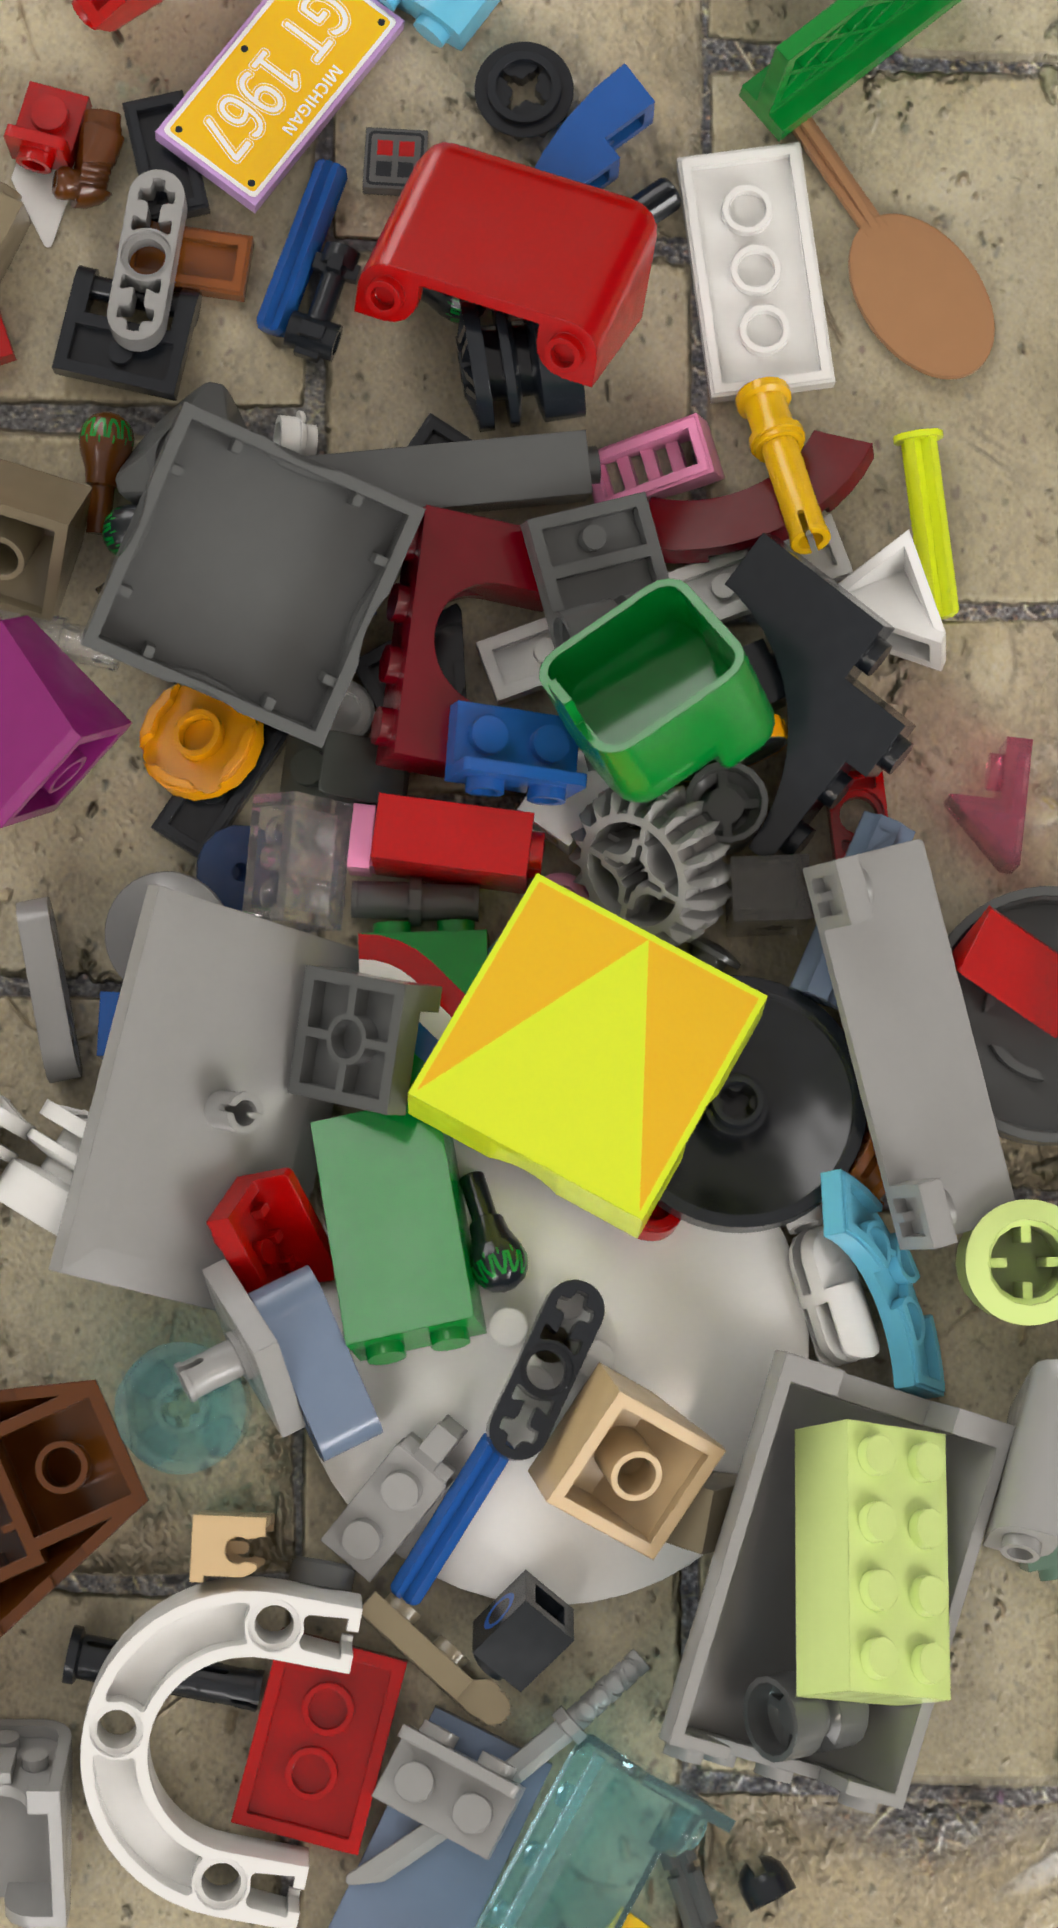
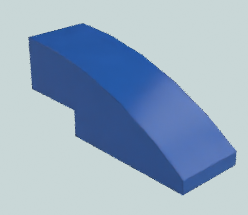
M625 63L596 86L566 118L541 154L535 166L536 169L600 189H604L619 178L620 157L615 150L653 123L655 101Z

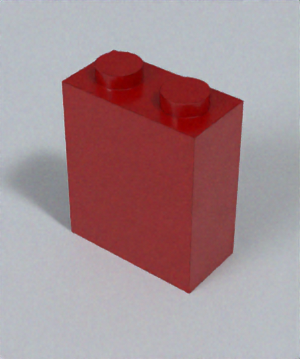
M379 793L370 857L375 874L380 876L410 879V876L423 877V881L474 884L480 885V889L525 894L528 878H534L536 873L541 875L546 832L534 831V813Z

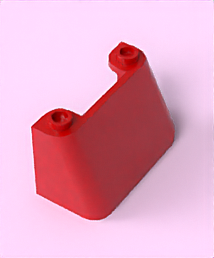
M447 142L435 144L415 164L361 273L357 285L354 312L389 322L405 320L418 307L424 287L539 324L536 340L537 353L542 364L551 373L563 379L592 388L642 319L657 238V224L647 207L632 198L459 144Z

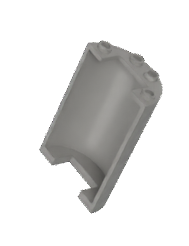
M775 1350L660 1729L659 1738L665 1742L662 1753L696 1765H701L704 1759L734 1768L736 1758L739 1757L756 1762L754 1773L779 1782L791 1784L794 1773L817 1779L840 1791L838 1803L856 1810L875 1814L878 1803L903 1810L934 1702L903 1706L868 1703V1727L863 1739L855 1746L833 1751L814 1752L810 1756L773 1763L763 1758L752 1746L746 1732L743 1704L748 1686L757 1677L796 1670L794 1429L850 1419L946 1434L949 1634L951 1648L1016 1426L845 1373L844 1370L789 1352Z

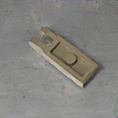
M373 1591L362 1603L363 1611L361 1617L468 1715L476 1717L475 1721L481 1722L485 1726L492 1725V1727H495L496 1724L502 1725L501 1723L504 1720L507 1721V1716L511 1714L510 1707L512 1705L509 1703L510 1698H507L505 1695L506 1692L500 1691V1686L492 1679H471L462 1670L470 1660L444 1636L440 1634L432 1643L415 1628L414 1624L421 1616L404 1599L396 1597L392 1592L384 1599L376 1591Z

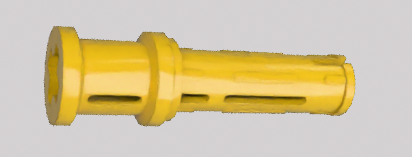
M778 377L758 378L747 383L738 391L735 398L736 408L741 417L748 420L752 432L748 439L751 453L760 462L766 464L767 472L789 535L791 549L798 554H811L812 551L806 531L810 530L813 534L818 551L829 543L831 534L825 524L801 454L805 442V432L800 422L792 418L789 404L792 400L791 391L786 381Z

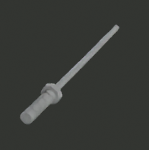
M632 1649L622 1662L619 1661L609 1670L610 1673H607V1675H604L594 1684L595 1687L590 1688L583 1694L578 1702H575L567 1710L562 1705L552 1713V1717L555 1720L505 1761L517 1768L512 1779L519 1784L571 1741L579 1745L588 1737L584 1729L593 1722V1719L600 1716L610 1703L613 1704L622 1695L624 1690L627 1691L637 1681L636 1679L639 1676L642 1677L651 1669L635 1649ZM420 1824L404 1837L346 1875V1883L349 1885L385 1882L447 1838Z

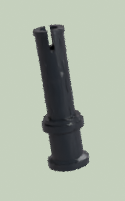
M74 1625L67 1650L62 1683L72 1685L76 1679L95 1682L102 1664L118 1640L86 1634L84 1626ZM216 1662L190 1675L170 1695L219 1703L257 1712L265 1670L237 1667Z

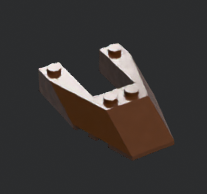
M97 1380L0 1390V1638L149 1501V1497Z

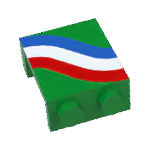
M474 920L437 921V931L411 932V922L385 921L373 923V933H358L360 973L442 987L439 1013L420 1012L409 1090L488 957V948L490 947L488 931L475 930Z

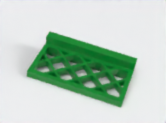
M837 0L775 48L770 64L742 85L739 96L775 138L780 141L962 0Z

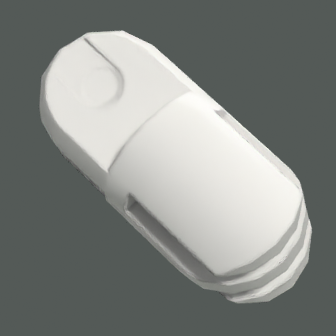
M823 1226L805 1229L792 1240L788 1251L789 1266L818 1362L838 1367L842 1364L856 1362L859 1359L874 1357L880 1352V1342L855 1264L838 1245L824 1237Z

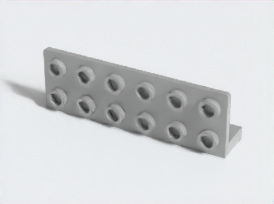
M916 839L802 868L900 1250H930L958 1243L957 1234L973 1230L988 1212L1002 1204L1015 1201L925 845L922 840Z

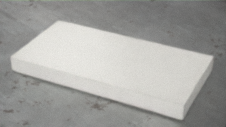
M800 142L678 157L676 167L710 404L735 401L738 391L742 387L762 377H778L785 380L789 385L791 393L834 388L835 375Z

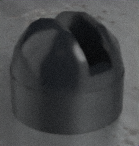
M758 1856L766 1873L755 1877L753 1870L747 1863L744 1864L739 1873L738 1886L750 1913L797 1888L786 1867L781 1861L772 1856Z

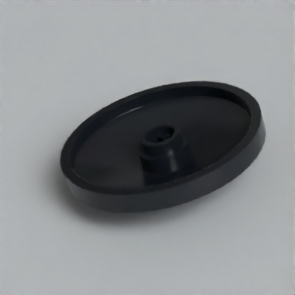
M729 975L767 995L766 1004L760 1021L721 1091L707 1106L686 1143L682 1160L657 1205L678 1219L708 1230L726 1233L761 1232L791 1223L808 1214L822 1203L820 1173L842 1169L845 1172L849 1171L861 1147L867 1119L845 1033L838 1023L813 1000L798 991L790 989L788 986L764 978Z

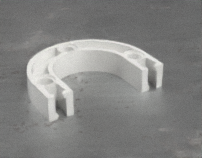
M262 1576L216 1579L177 1592L156 1604L139 1617L113 1646L99 1670L86 1709L80 1746V1769L83 1791L94 1824L106 1846L118 1862L149 1890L173 1904L194 1912L274 1928H297L300 1914V1891L305 1889L309 1871V1847L216 1830L187 1815L168 1796L157 1777L150 1752V1733L158 1711L171 1692L193 1673L219 1661L239 1657H258L349 1674L353 1659V1635L341 1633L339 1644L303 1634L304 1619L308 1615L347 1619L346 1630L358 1633L363 1611L361 1594ZM279 1605L286 1608L293 1618L285 1629L268 1631L258 1624L256 1620L257 1614L265 1607ZM122 1710L134 1719L136 1725L130 1732L125 1734H112L102 1727L99 1719L109 1711ZM226 1863L233 1866L238 1871L239 1876L227 1885H216L205 1877L204 1872L214 1864ZM255 1873L294 1877L293 1887L289 1886L287 1897L250 1887L251 1876Z

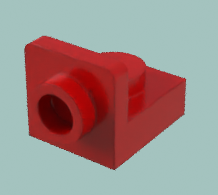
M30 81L16 125L7 124L3 136L11 158L15 159L16 163L21 167L39 174H50L52 169L57 170L62 166H68L73 169L84 111L92 109L90 97Z

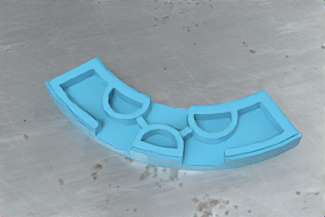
M842 1169L820 1173L824 1237L833 1241L850 1257L872 1294L887 1338L894 1389L924 1399L943 1397L945 1392L944 1371L933 1315H923L913 1284L919 1280L920 1274L910 1250H900L896 1232L890 1233L877 1213L882 1211L883 1205L866 1186Z

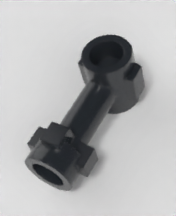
M328 241L325 243L322 253L316 252L312 270L320 273L321 277L308 314L294 310L284 335L283 346L294 349V356L318 363L320 358L331 362L334 359L341 340L343 326L331 321L345 282L357 285L362 271L361 266L358 265L361 254L354 248L342 243Z

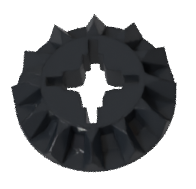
M515 42L498 48L486 58L477 73L474 91L478 112L490 124L494 133L501 132L512 136L520 142L524 138L536 136L545 138L550 130L565 121L573 101L574 87L570 70L557 53L538 43ZM539 74L535 86V96L540 100V104L537 102L534 104L531 101L525 100L520 106L516 105L511 110L513 90L508 86V82L523 87L529 80L533 81L536 75Z

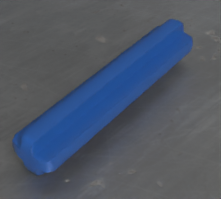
M319 159L312 170L256 318L258 329L269 335L284 338L289 319L294 310L298 311L313 272L312 264L316 252L321 251L348 179L346 168L336 162Z
M486 1433L480 1438L390 1585L391 1592L396 1597L404 1599L410 1605L416 1606L421 1603L509 1461L498 1456L492 1450ZM506 1441L505 1444H506L508 1447L514 1449V1447L512 1446V1444H511L510 1442Z

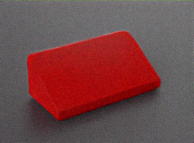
M989 905L952 951L956 970L1046 1033L1057 1038L1058 952Z

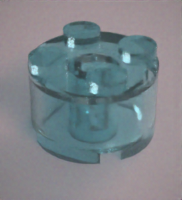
M173 1342L157 1346L146 1352L130 1367L117 1389L114 1409L116 1425L121 1439L137 1458L160 1472L179 1475L196 1473L212 1468L226 1460L239 1448L249 1428L252 1400L249 1386L244 1376L198 1398L200 1412L190 1415V1426H183L180 1416H170L168 1410L169 1403L178 1401L180 1390L183 1389L173 1364L183 1362L211 1348L207 1345Z

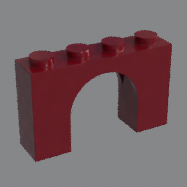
M425 505L423 508L426 510L401 565L399 583L393 585L388 598L387 619L394 622L391 645L387 644L385 646L379 664V681L386 683L383 706L377 708L373 717L370 737L371 743L378 745L376 765L445 779L450 705L458 700L472 701L462 696L451 686L442 673L437 661L434 644L435 629L443 608L447 603L455 600L475 598L543 612L544 609L520 525ZM508 791V792H513V793L521 794V792Z

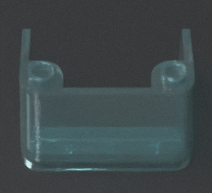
M589 1734L579 1745L576 1744L568 1755L475 1928H621L661 1853L669 1857H677L685 1850L691 1851L704 1836L707 1821L728 1833L731 1832L736 1821L697 1794L593 1734Z

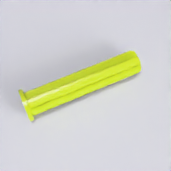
M938 428L917 429L895 435L893 442L895 446H901L914 545L941 619H947L958 613L959 602L937 441L944 438L943 430Z

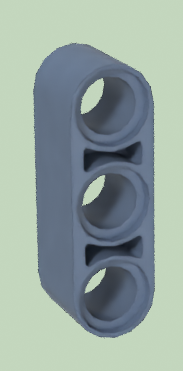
M306 1265L247 1293L278 1341L306 1424L305 1429L322 1461L325 1462L382 1434L383 1429L345 1344V1340L322 1288L311 1268Z

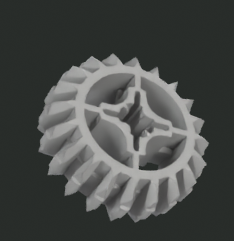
M684 785L673 787L660 797L646 803H632L623 800L609 787L599 793L598 798L594 799L579 814L583 828L570 834L578 847L575 848V851L568 858L581 867V872L573 882L586 887L589 893L587 900L675 947L685 941L687 943L703 935L706 928L717 922L718 917L724 913L721 906L733 894L725 882L729 880V877L735 870L722 861V857L731 845L717 841L714 832L720 821H706L702 816L704 801H691L688 803L686 801ZM632 823L642 828L636 832L627 825ZM667 897L676 902V904H671L661 899Z

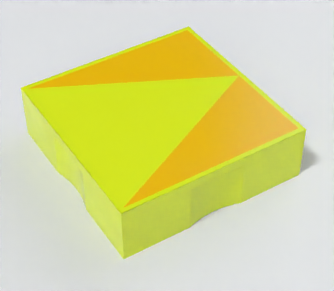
M536 873L408 1092V1114L489 1158L498 1159L526 1170L540 1179L556 1195L638 1239L679 1166L686 1143L710 1102L718 1096L760 1021L768 996Z

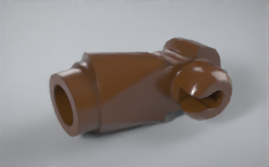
M86 109L84 111L74 169L62 166L55 171L52 181V193L58 200H70L71 208L88 209L103 204L112 196V193L107 190L109 177L111 176L113 166L117 163L125 138L122 136V128H120L121 114L105 109Z

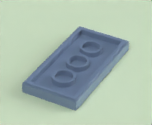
M437 1705L429 1718V1721L460 1737L454 1749L476 1761L482 1750L506 1761L521 1748ZM547 1761L520 1783V1785L526 1787V1790L490 1860L482 1858L447 1838L385 1882L348 1885L328 1928H475L550 1772L552 1763ZM387 1805L358 1866L404 1837L421 1823Z

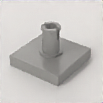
M223 1259L202 1269L226 1340L183 1362L173 1364L180 1384L186 1395H188L190 1402L193 1403L198 1398L244 1376L282 1438L306 1427L278 1341L226 1259Z

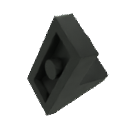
M330 730L323 747L320 748L297 737L287 736L279 798L288 803L353 807V803L376 805L377 808L379 793L407 796L410 772L376 765L378 745L372 744L370 737Z

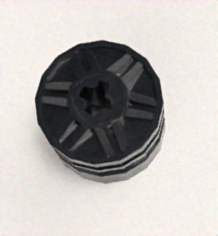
M459 300L460 320L458 333L455 336L464 398L467 400L477 420L480 433L495 430L493 401L505 400L511 428L521 425L522 397L532 395L535 396L539 411L545 422L586 416L584 385L563 379L551 373L542 364L537 353L536 342L539 324L525 319L511 321L509 314L491 309L493 324L481 326L477 304Z

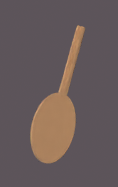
M810 117L793 130L792 133L859 228L849 251L848 273L853 296L864 320L875 336L894 356L925 375L953 380L975 373L987 360L995 336L992 305L976 269L958 246L933 226L903 214L880 215L816 122Z

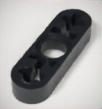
M568 1280L557 1285L547 1294L487 1422V1440L492 1450L498 1456L510 1461H522L537 1455L545 1446L604 1319L605 1305L599 1291L590 1283L582 1280ZM575 1293H578L585 1298L582 1308L591 1315L588 1322L577 1321L568 1333L567 1341L579 1343L575 1354H573L564 1344L555 1340L541 1339L540 1334L544 1326L552 1334L558 1332L564 1319V1312L556 1308L558 1299L568 1301ZM537 1352H552L563 1363V1379L554 1389L543 1390L537 1388L528 1378L527 1364L530 1358ZM516 1386H518L528 1397L538 1401H549L551 1406L547 1415L540 1408H533L527 1421V1428L535 1433L534 1440L531 1443L526 1441L519 1442L515 1449H512L505 1444L508 1433L500 1428V1424L503 1418L507 1420L515 1419L525 1403L523 1400L512 1399V1394Z

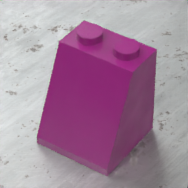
M29 615L5 620L0 618V828H4L55 811L132 725V722Z

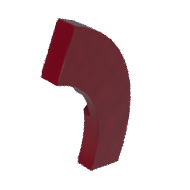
M816 430L813 431L807 443L803 446L801 454L821 512L825 510L827 513H830L863 478L874 459L873 443ZM769 477L747 489L716 498L669 500L651 497L648 502L665 563L709 562L708 556L727 554L747 549L749 552L762 533L775 535L782 541L789 539L781 509Z

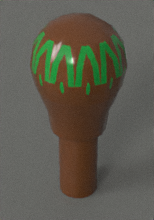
M102 412L90 416L81 426L78 437L80 453L85 468V483L92 487L86 524V533L102 535L104 521L113 510L114 491L117 488L116 475L131 455L135 443L134 431L130 424L119 414L112 412Z

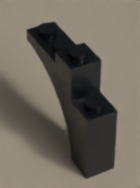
M762 533L726 581L725 585L734 591L747 606L764 631L775 654L787 701L788 741L782 779L774 803L761 829L748 847L765 862L774 863L782 861L785 855L793 860L803 851L816 832L809 825L824 805L830 810L833 809L853 785L854 779L848 775L852 768H855L865 777H878L882 770L889 775L892 774L913 748L914 744L907 738L916 725L857 680L862 672L867 676L872 675L884 662L892 649V645L886 640L895 628L806 558L795 553L780 538L775 535Z

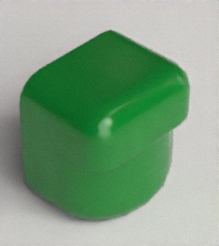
M678 579L657 580L647 585L554 649L540 666L539 679L580 750L607 785L623 800L632 803H646L660 797L713 759L725 768L736 766L762 748L772 736L774 729V710L741 643L693 589Z

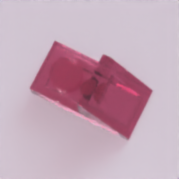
M1008 736L999 747V754L989 753L985 773V790L994 791V798L949 794L943 803L948 812L999 873L1012 874L1020 866L1033 739Z

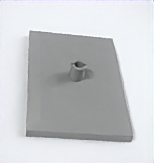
M148 884L49 1270L215 1310L202 1269L226 1258L221 1249L215 1244L212 1232L206 1221L238 1176L288 1167L294 1171L310 1202L318 1170L310 1123L331 1118L334 1103L288 1093L306 965L342 967L359 972V949L161 885Z

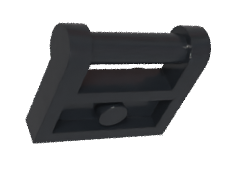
M79 265L74 276L52 364L54 373L176 401L193 331L197 325L201 310L202 293L185 288L181 289L180 294L173 292L169 317L173 318L170 331L166 330L163 339L155 347L141 352L130 351L115 341L106 316L90 313L94 300L109 303L113 279L99 276L98 269ZM135 290L137 297L135 310L146 312L144 307L145 293ZM127 321L129 330L139 331L140 324Z

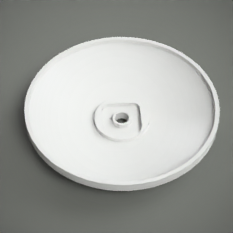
M453 1138L460 1178L475 1171L484 1173L497 1214L503 1216L508 1228L521 1242L527 1253L528 1270L525 1278L514 1289L507 1292H491L479 1285L487 1333L470 1337L471 1342L465 1347L450 1351L432 1350L431 1346L406 1351L407 1356L405 1359L386 1365L368 1364L367 1360L360 1361L348 1348L377 1413L383 1433L325 1462L318 1455L331 1482L347 1505L398 1442L406 1438L412 1431L424 1441L437 1423L442 1421L447 1414L468 1431L446 1458L457 1469L451 1477L454 1480L456 1479L480 1438L486 1433L488 1419L547 1294L554 1287L568 1280H582L593 1285L603 1298L605 1314L550 1436L600 1362L652 1391L721 1444L726 1452L713 1471L738 1474L775 1350L809 1358V1331L789 1266L788 1251L790 1248L781 1228L777 1227L751 1233H726L701 1228L681 1220L674 1232L662 1240H640L556 1195L546 1184L526 1170L498 1159L489 1158ZM464 1198V1204L469 1227L472 1220ZM325 1220L323 1228L328 1236L327 1225ZM336 1281L320 1282L319 1284L344 1338ZM575 1293L568 1301L561 1299L557 1301L556 1308L564 1312V1319L560 1327L564 1328L567 1333H569L571 1327L577 1321L588 1322L591 1314L582 1308L585 1298L578 1293ZM571 1341L570 1351L575 1354L579 1343ZM534 1354L527 1364L528 1378L537 1388L543 1390L554 1389L563 1379L562 1361L555 1363L544 1362ZM516 1386L512 1394V1399L523 1400L525 1403L515 1419L507 1420L503 1418L500 1424V1428L508 1433L507 1441L512 1444L514 1449L519 1442L526 1441L531 1443L534 1440L535 1433L527 1428V1421L533 1408L538 1407L547 1415L551 1406L549 1401H538L528 1397L518 1386ZM537 1454L522 1461H508L436 1578L460 1589L496 1599L514 1580L527 1570L567 1604H578L625 1595L655 1584L689 1566L703 1555L665 1542L655 1559L652 1560L547 1503L528 1472V1469L538 1456ZM453 1482L396 1551L399 1556L406 1560Z

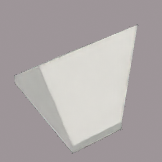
M908 529L838 584L895 628L886 640L892 645L889 654L942 671L946 661V631Z

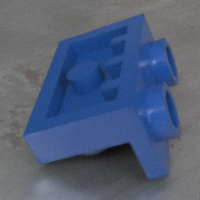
M461 700L450 705L444 781L465 784V792L476 796H501L504 794V790L527 793L528 802L547 806L563 805L566 799L587 788V774L577 772L578 745L568 732L560 716Z

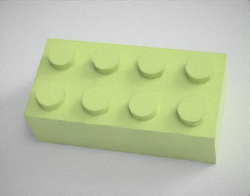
M850 1419L794 1429L796 1697L890 1706L951 1701L946 1434Z

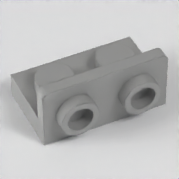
M427 1719L423 1721L420 1729L412 1725L403 1724L398 1734L401 1740L371 1796L482 1858L490 1860L526 1790V1787L512 1780L517 1768L482 1750L478 1760H474L454 1749L460 1737Z

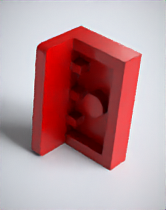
M285 1167L238 1176L206 1223L212 1232L215 1244L221 1249L245 1291L250 1293L306 1265L311 1268L319 1283L335 1280L329 1238L294 1171L291 1168Z

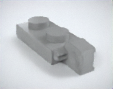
M447 1414L442 1421L437 1423L424 1441L413 1431L409 1433L406 1438H403L396 1444L321 1538V1541L371 1582L453 1482L454 1479L451 1477L457 1469L446 1458L468 1431Z

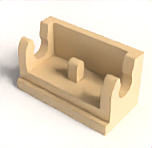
M203 1510L193 1514L189 1582L203 1583L213 1576L244 1577L266 1563V1558L257 1555L244 1557L240 1555L250 1550V1544L245 1540L236 1539L237 1537H242L246 1540L264 1537L267 1532L275 1531V1513Z

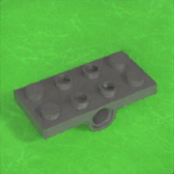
M645 492L528 519L520 525L554 649L647 585L657 580L669 578ZM585 757L588 771H594V767Z

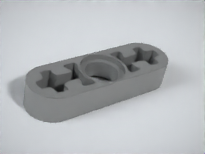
M165 170L146 171L140 174L130 186L107 308V319L113 338L123 348L135 352L146 351L155 347L166 333L188 211L186 195L181 181L174 174ZM157 191H164L167 193L168 202L171 204H163L160 209L159 231L150 228L151 214L148 202L146 201L154 200ZM150 246L161 250L166 258L163 266L157 272L145 275L131 268V257L138 249ZM135 290L145 293L144 307L147 318L151 320L141 322L139 331L129 330L127 320L122 318L132 317L135 313L137 302Z
M47 896L16 902L18 929L41 1056L49 1083L81 1078L82 1062L58 929L50 898Z

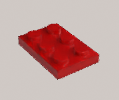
M303 1632V1634H305V1635H309V1636H312V1637L320 1638V1639H323V1640H327V1641H331V1642H334V1643H338V1644H339L338 1641L331 1640V1639H327V1638H323V1637H319V1636H315V1635H312V1634H308V1633H304V1632ZM352 1645L353 1659L349 1674L273 1660L231 1823L358 1856L373 1800L371 1795L376 1788L408 1660Z

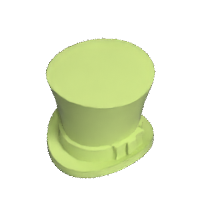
M1033 1199L1010 1201L988 1212L973 1230L962 1234L956 1253L957 1276L964 1293L974 1305L989 1315L1017 1325H1041L1058 1319V1206Z

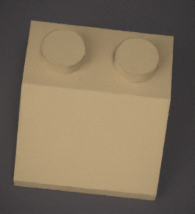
M599 1362L528 1469V1472L547 1503L654 1560L726 1450L716 1440L652 1391Z

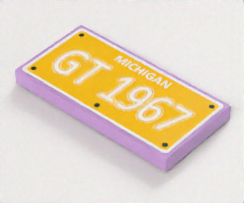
M262 0L155 131V140L255 214L404 30L405 20L377 0Z

